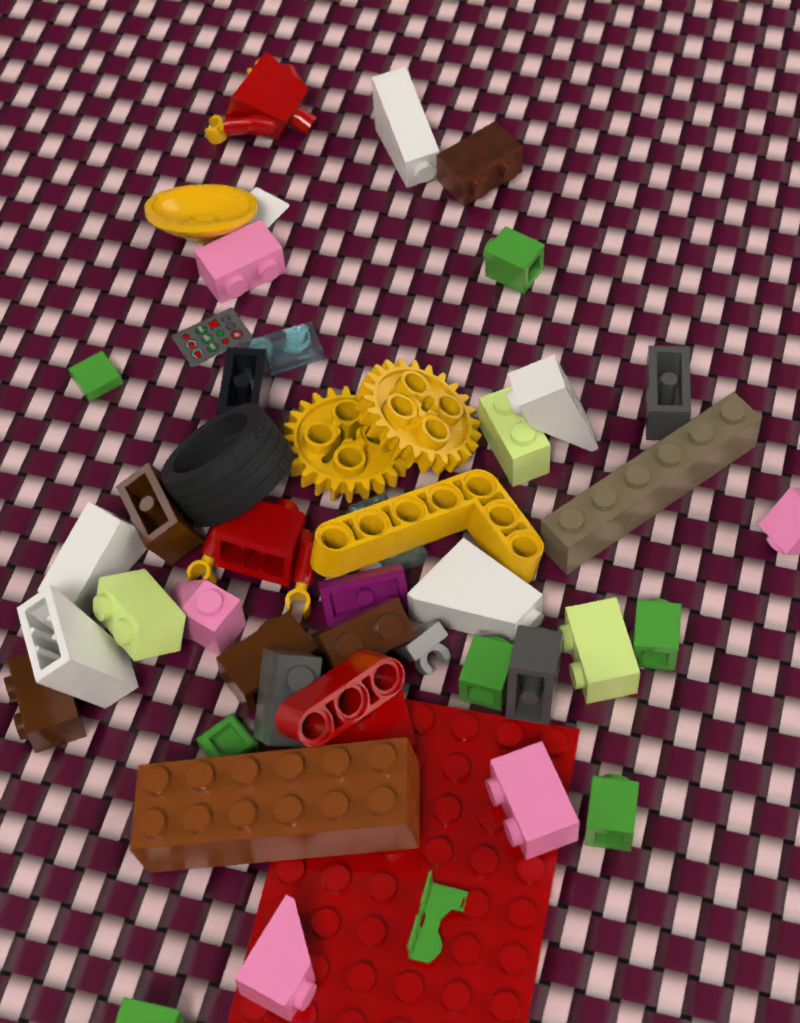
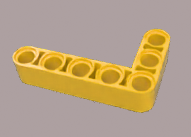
M474 469L325 521L316 529L310 564L312 569L323 577H339L467 529L483 552L526 583H529L536 574L544 551V543L497 478L488 471Z

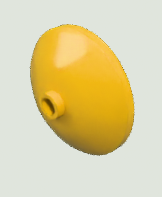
M195 184L159 192L146 201L144 209L146 219L157 229L180 239L204 244L210 243L247 225L257 214V200L251 193L240 188L218 184Z

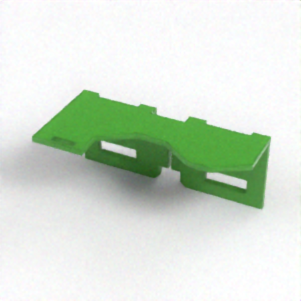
M430 870L420 901L419 912L416 915L407 946L409 959L427 964L441 953L442 942L438 933L441 919L452 910L463 912L468 896V891L433 883L432 871ZM465 899L463 908H461L462 900ZM425 914L423 927H420L422 916Z

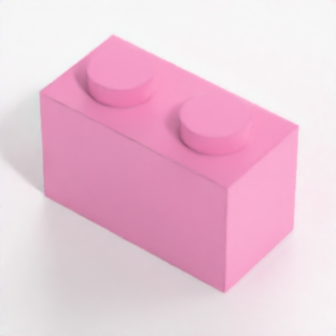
M261 219L194 250L199 276L219 304L232 298H237L245 292L266 282L273 281L278 276L286 273L283 248Z
M542 741L490 760V778L485 780L489 797L494 806L502 805L507 819L503 820L507 838L512 847L520 846L526 860L578 841L580 821Z

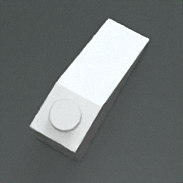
M555 354L508 373L512 390L506 393L515 415L522 413L531 428L591 452L599 449L589 418Z

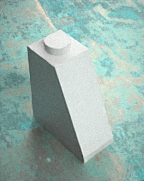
M402 67L371 77L375 130L406 188L436 179V155L440 151L407 68Z
M88 501L37 591L40 592L49 585L53 586L87 616H90L93 613L92 603L93 598L97 595L99 577L128 572L148 548L144 546L134 523Z
M464 537L407 593L408 614L416 621L424 623L439 621L444 628L483 637L497 636L513 645L518 625L539 627L544 618V614H542L543 594Z
M49 585L17 607L36 683L105 709L139 687L130 656L123 647L119 646L112 636L55 587Z

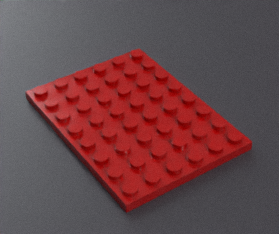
M405 699L418 746V751L414 752L419 761V848L270 862L244 962L282 900L288 895L296 903L315 976L314 983L317 984L316 992L308 1007L304 1011L298 1009L291 1022L240 995L237 987L227 1023H528L559 848L526 860L519 845L516 847L511 846L503 826V820L507 819L502 805H493L485 780L490 778V760L542 741L569 797L580 729L553 724L545 725L505 718L506 716ZM430 870L432 871L433 883L468 891V896L463 912L452 910L441 919L438 929L442 942L441 953L427 964L409 959L407 946L416 915L419 912L420 901ZM465 899L462 900L461 908H463ZM425 914L422 916L420 927H423Z

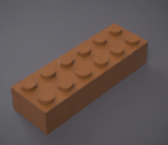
M407 737L325 745L317 748L306 747L138 765L130 851L148 873L419 848V761Z

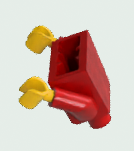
M265 51L262 57L255 62V66L247 69V77L232 95L224 122L219 115H213L209 120L211 128L204 130L208 141L212 144H220L228 136L236 135L265 136L278 140L289 125L307 136L314 126L317 117L302 108L309 89L301 80L295 67L291 64H281Z
M283 498L276 504L260 501L242 515L218 526L211 527L200 551L203 554L202 559L192 562L187 568L188 579L190 581L197 580L201 574L206 573L202 580H208L215 585L217 578L211 568L214 563V566L289 587L294 582L296 583L295 589L289 591L285 597L286 610L291 613L292 604L296 601L305 602L304 618H307L312 611L311 598L307 590L308 585L313 586L315 571L310 564L314 536L310 530L305 528L306 516L303 512L299 511L297 505L292 500Z

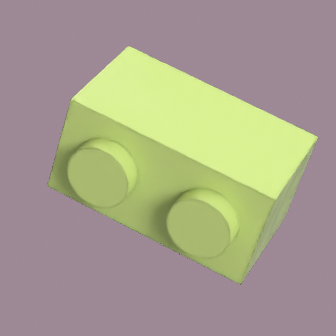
M512 386L479 398V421H481L479 428L510 484L514 487L550 473L551 444L543 432L529 426L522 413L514 414L506 393L512 390Z
M146 569L99 577L97 595L93 598L92 603L94 615L98 621L105 625L113 635L116 643L123 647L133 661L181 650L186 615Z
M617 597L565 607L564 625L558 626V631L563 632V651L570 650L574 663L569 664L574 689L582 688L586 704L637 694L640 670Z

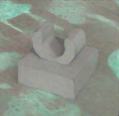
M439 621L423 624L414 631L416 638L392 649L401 663L414 661L419 673L430 675L434 672L427 662L430 652L435 653L441 662L448 661L451 658L447 647L439 643L448 636V633Z

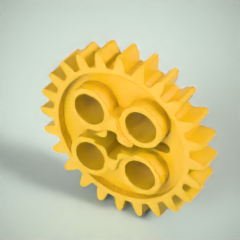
M398 358L395 364L387 359L382 366L376 364L371 372L367 373L359 385L360 389L355 395L360 400L355 410L363 413L359 423L371 426L366 436L368 438L378 437L381 442L378 444L377 449L384 450L389 448L392 451L391 460L395 461L399 456L404 458L407 469L413 463H416L421 473L425 474L431 466L435 474L440 475L444 468L452 473L457 466L462 467L478 448L477 442L482 436L477 431L481 421L472 418L477 409L465 405L469 396L466 394L458 395L456 389L459 384L456 382L448 385L445 382L446 374L443 372L438 376L433 375L432 366L429 364L422 370L414 359L409 366L406 365L402 358Z
M344 386L342 395H336L331 387L328 388L326 398H322L314 392L312 393V404L301 400L299 402V412L290 411L289 422L284 423L283 435L294 453L290 475L292 477L301 475V487L304 488L314 483L316 496L328 490L330 491L331 501H335L339 493L345 494L347 502L352 503L354 494L357 493L365 501H369L370 490H374L377 494L383 496L385 484L393 488L397 487L398 476L405 477L407 468L405 467L404 458L399 456L395 461L391 460L392 451L389 448L384 450L377 449L378 444L381 442L378 437L368 438L366 436L371 426L359 423L363 413L355 410V407L360 400L355 395L350 394L348 386Z

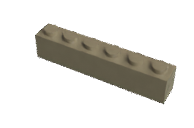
M732 392L541 520L540 537L544 543V552L568 575L756 447L762 417L735 392Z

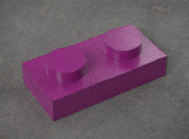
M401 563L317 582L327 626L386 598L399 597L403 608H408V589Z

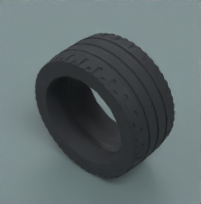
M246 403L218 414L190 434L166 460L160 477L169 494H171L172 498L186 515L198 526L208 528L218 526L242 515L266 497L287 474L292 465L294 453L287 439L269 415L257 404Z

